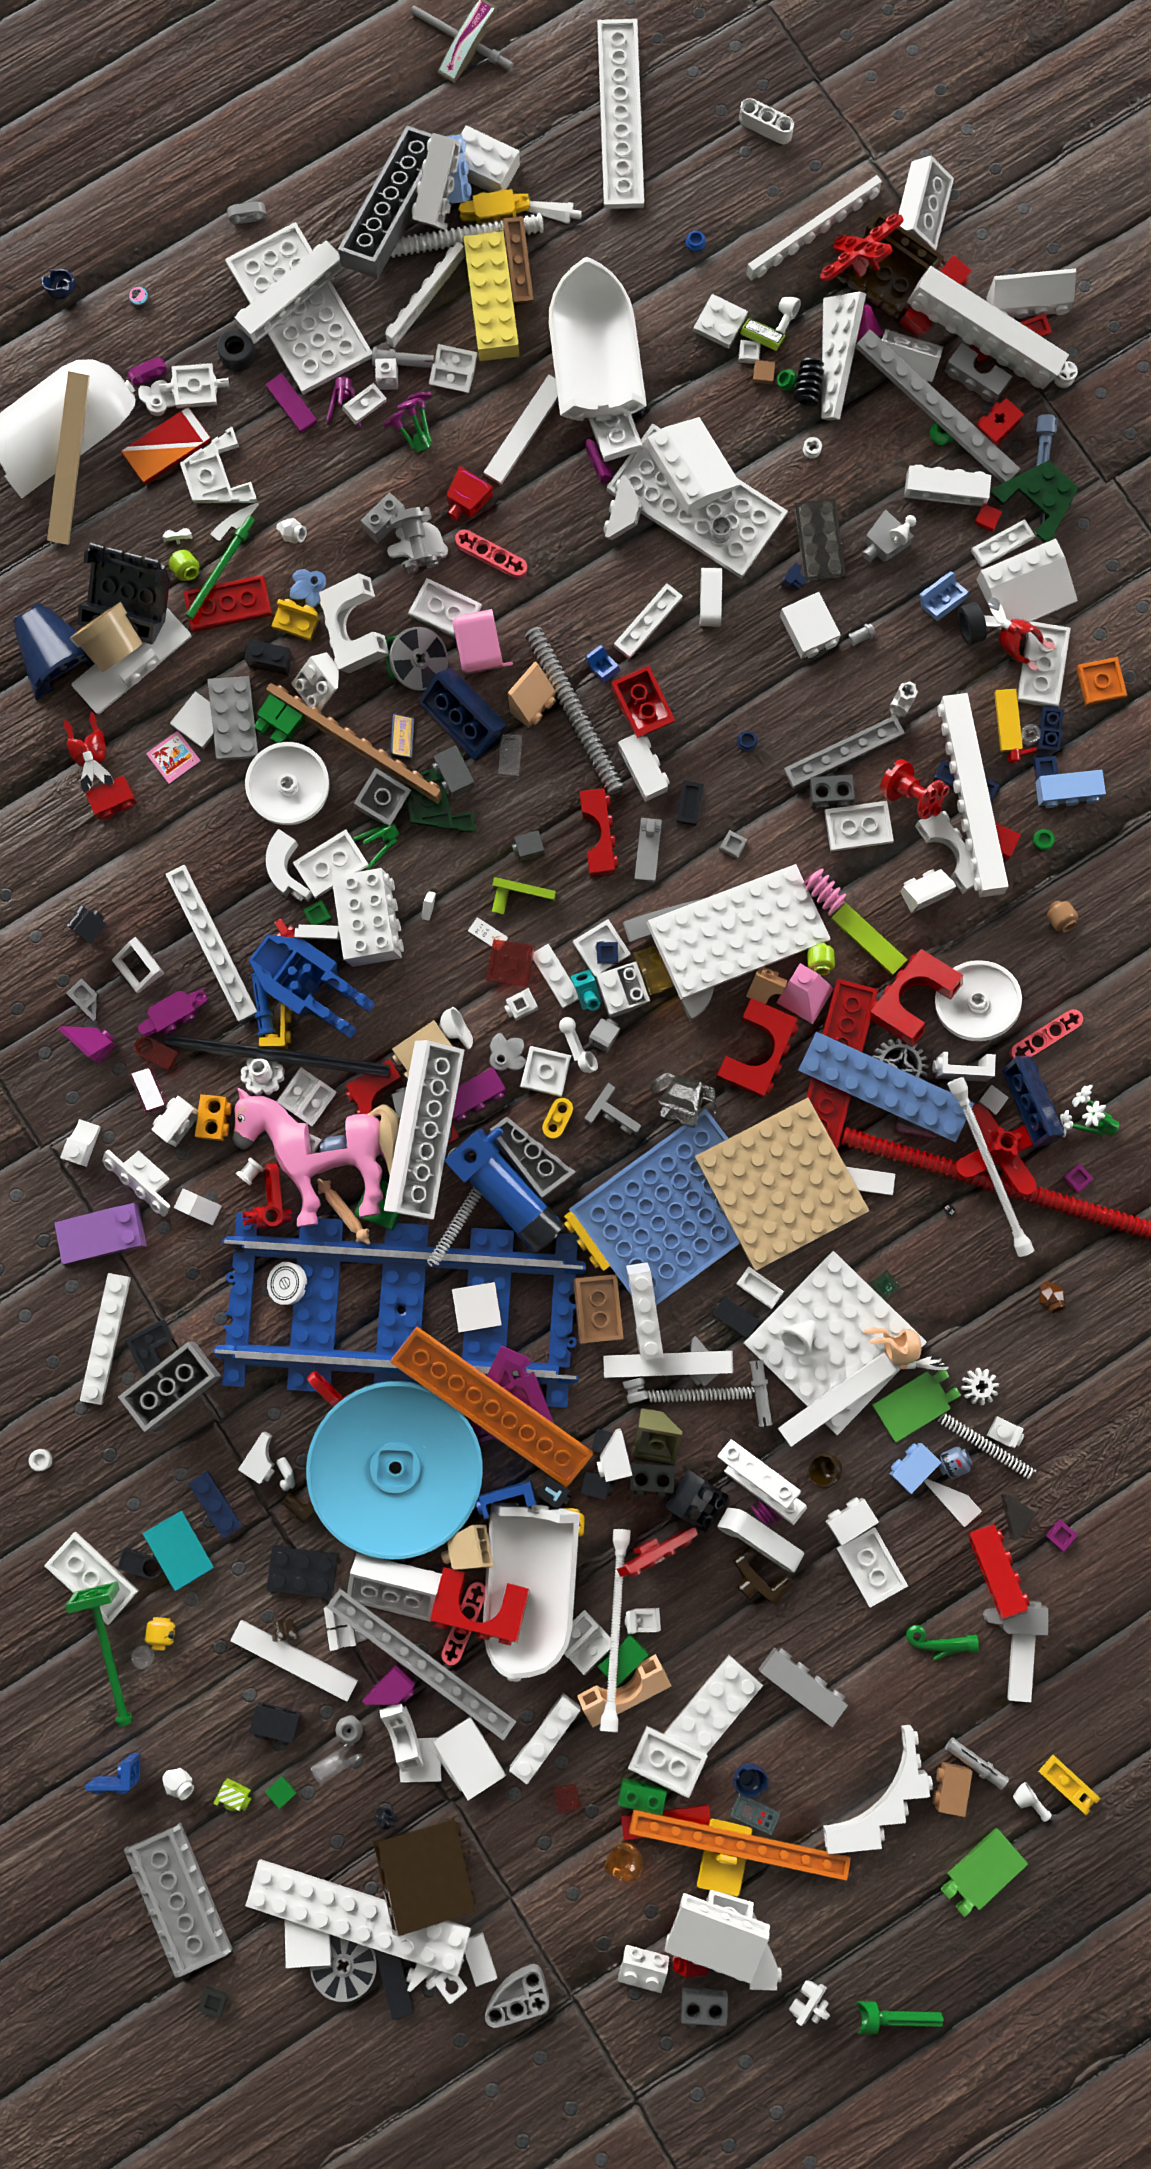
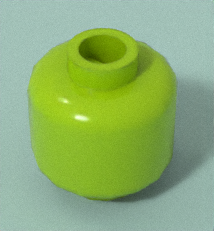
M188 550L174 552L168 564L170 570L181 581L193 580L198 575L200 567L199 562Z
M816 943L815 946L807 951L808 968L819 975L829 974L835 967L834 949L825 943Z

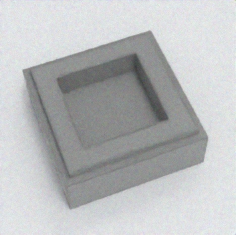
M729 830L719 850L738 859L748 840Z

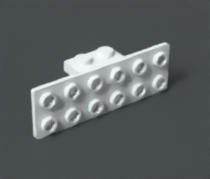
M167 608L165 622L154 644L142 642L143 644L103 672L94 664L71 685L94 712L99 715L144 676L153 671L162 661L189 640L192 635Z

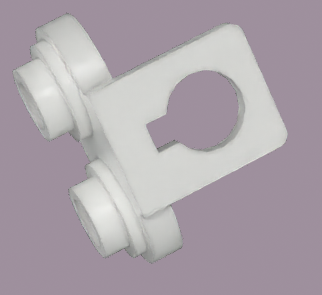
M434 1969L426 1977L425 1986L427 1989L430 1990L436 1985L449 2004L467 1990L459 1976L440 1970L437 1971V1969ZM447 1977L450 1981L453 1980L458 1984V1991L455 1994H449L445 1989L446 1982L444 1980Z

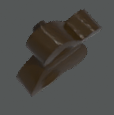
M291 1618L284 1621L277 1620L273 1623L275 1631L273 1632L272 1640L274 1642H280L284 1637L289 1640L297 1639L298 1633L293 1627L294 1623Z

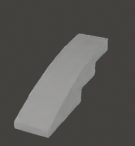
M705 898L624 921L623 925L629 942L652 937L646 924L648 920Z

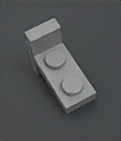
M608 1083L584 1118V1121L592 1125L599 1113L603 1112L602 1116L611 1123L615 1120L621 1124L620 1129L629 1135L632 1132L637 1134L641 1125L607 1103L615 1091V1087Z

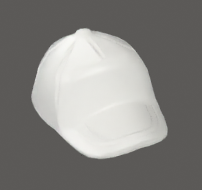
M454 1007L446 1010L440 1020V1028L448 1039H460L466 1049L469 1050L472 1047L473 1038L460 1012Z

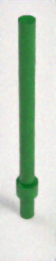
M248 516L241 528L238 527L234 533L235 537L185 614L187 618L191 620L194 618L237 548L248 537V531L255 522L253 517Z

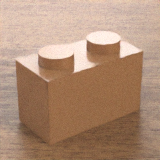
M942 1762L941 1768L937 1769L936 1781L939 1784L938 1790H934L933 1804H935L938 1812L965 1817L972 1770L969 1767Z

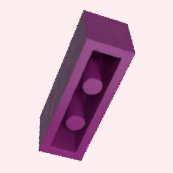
M494 1067L458 1086L451 1123L454 1121L459 1123L467 1118L466 1114L473 1110L475 1113L486 1107L485 1103L491 1100L496 1102L504 1097L503 1093L507 1091Z

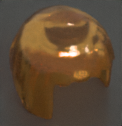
M624 1842L616 1845L606 1859L605 1871L623 1882L636 1881L641 1874L643 1866L640 1850L631 1843Z

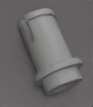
M864 624L863 628L848 634V638L852 646H855L868 638L873 639L876 632L872 624Z

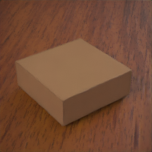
M755 360L753 383L773 385L775 362Z

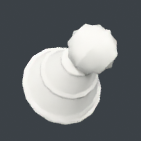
M907 516L906 523L890 531V536L894 539L895 543L898 542L901 545L907 543L909 527H913L916 524L914 516Z

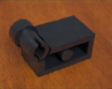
M79 905L75 910L77 913L66 926L91 944L106 926V923L103 921L105 917L96 910L91 912L82 905Z

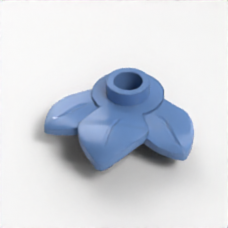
M298 570L292 575L296 583L290 590V598L294 600L305 599L307 606L315 608L321 601L319 592L326 586V577L319 571ZM314 578H318L316 584H313Z

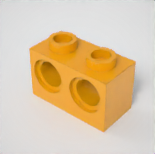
M200 1094L195 1137L198 1139L224 1141L225 1136L227 1137L229 1133V1124H226L227 1115L230 1116L232 1110V1103H229L228 1098ZM216 1102L220 1103V1110L217 1113H212L211 1106ZM216 1123L218 1126L216 1133L209 1134V1126Z

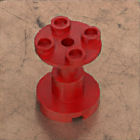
M904 759L894 762L893 764L896 766L892 770L888 769L882 778L880 790L884 793L882 796L890 801H895L901 796L908 799L915 797L919 800L917 806L919 818L924 820L932 815L938 816L942 811L941 805L945 796L949 793L950 787L943 781L937 780L925 789L920 786V781L914 778V767L911 763Z

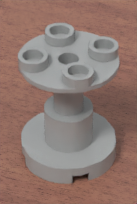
M420 507L405 509L397 512L398 517L395 518L392 515L389 518L391 527L403 528L405 541H410L414 558L406 560L401 564V567L405 568L407 573L418 571L419 567L427 566V568L436 567L441 559L440 554L426 555L422 538L425 537L423 523L431 519L428 507H425L424 511H421Z

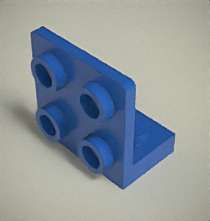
M131 1753L124 1759L121 1765L118 1766L117 1776H97L85 1785V1790L92 1791V1794H103L105 1790H114L115 1794L128 1793V1790L140 1781V1753Z

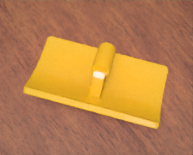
M711 1819L709 1826L752 1835V1828L717 1819ZM704 1850L697 1887L738 1897L747 1859Z

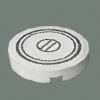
M282 1262L276 1265L270 1272L267 1280V1289L273 1301L281 1305L297 1303L306 1291L304 1290L305 1284H307L305 1271L300 1265L292 1262Z

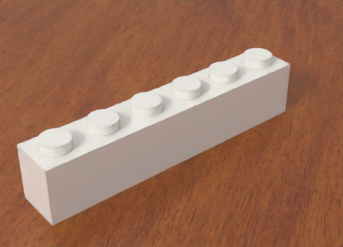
M327 240L317 245L313 252L307 257L301 258L294 268L287 270L281 279L276 283H272L262 295L256 296L249 306L237 313L235 320L238 328L243 330L250 337L253 344H255L345 268L341 266L339 253Z

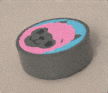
M135 286L129 291L130 303L135 308H144L149 304L150 296L144 287Z

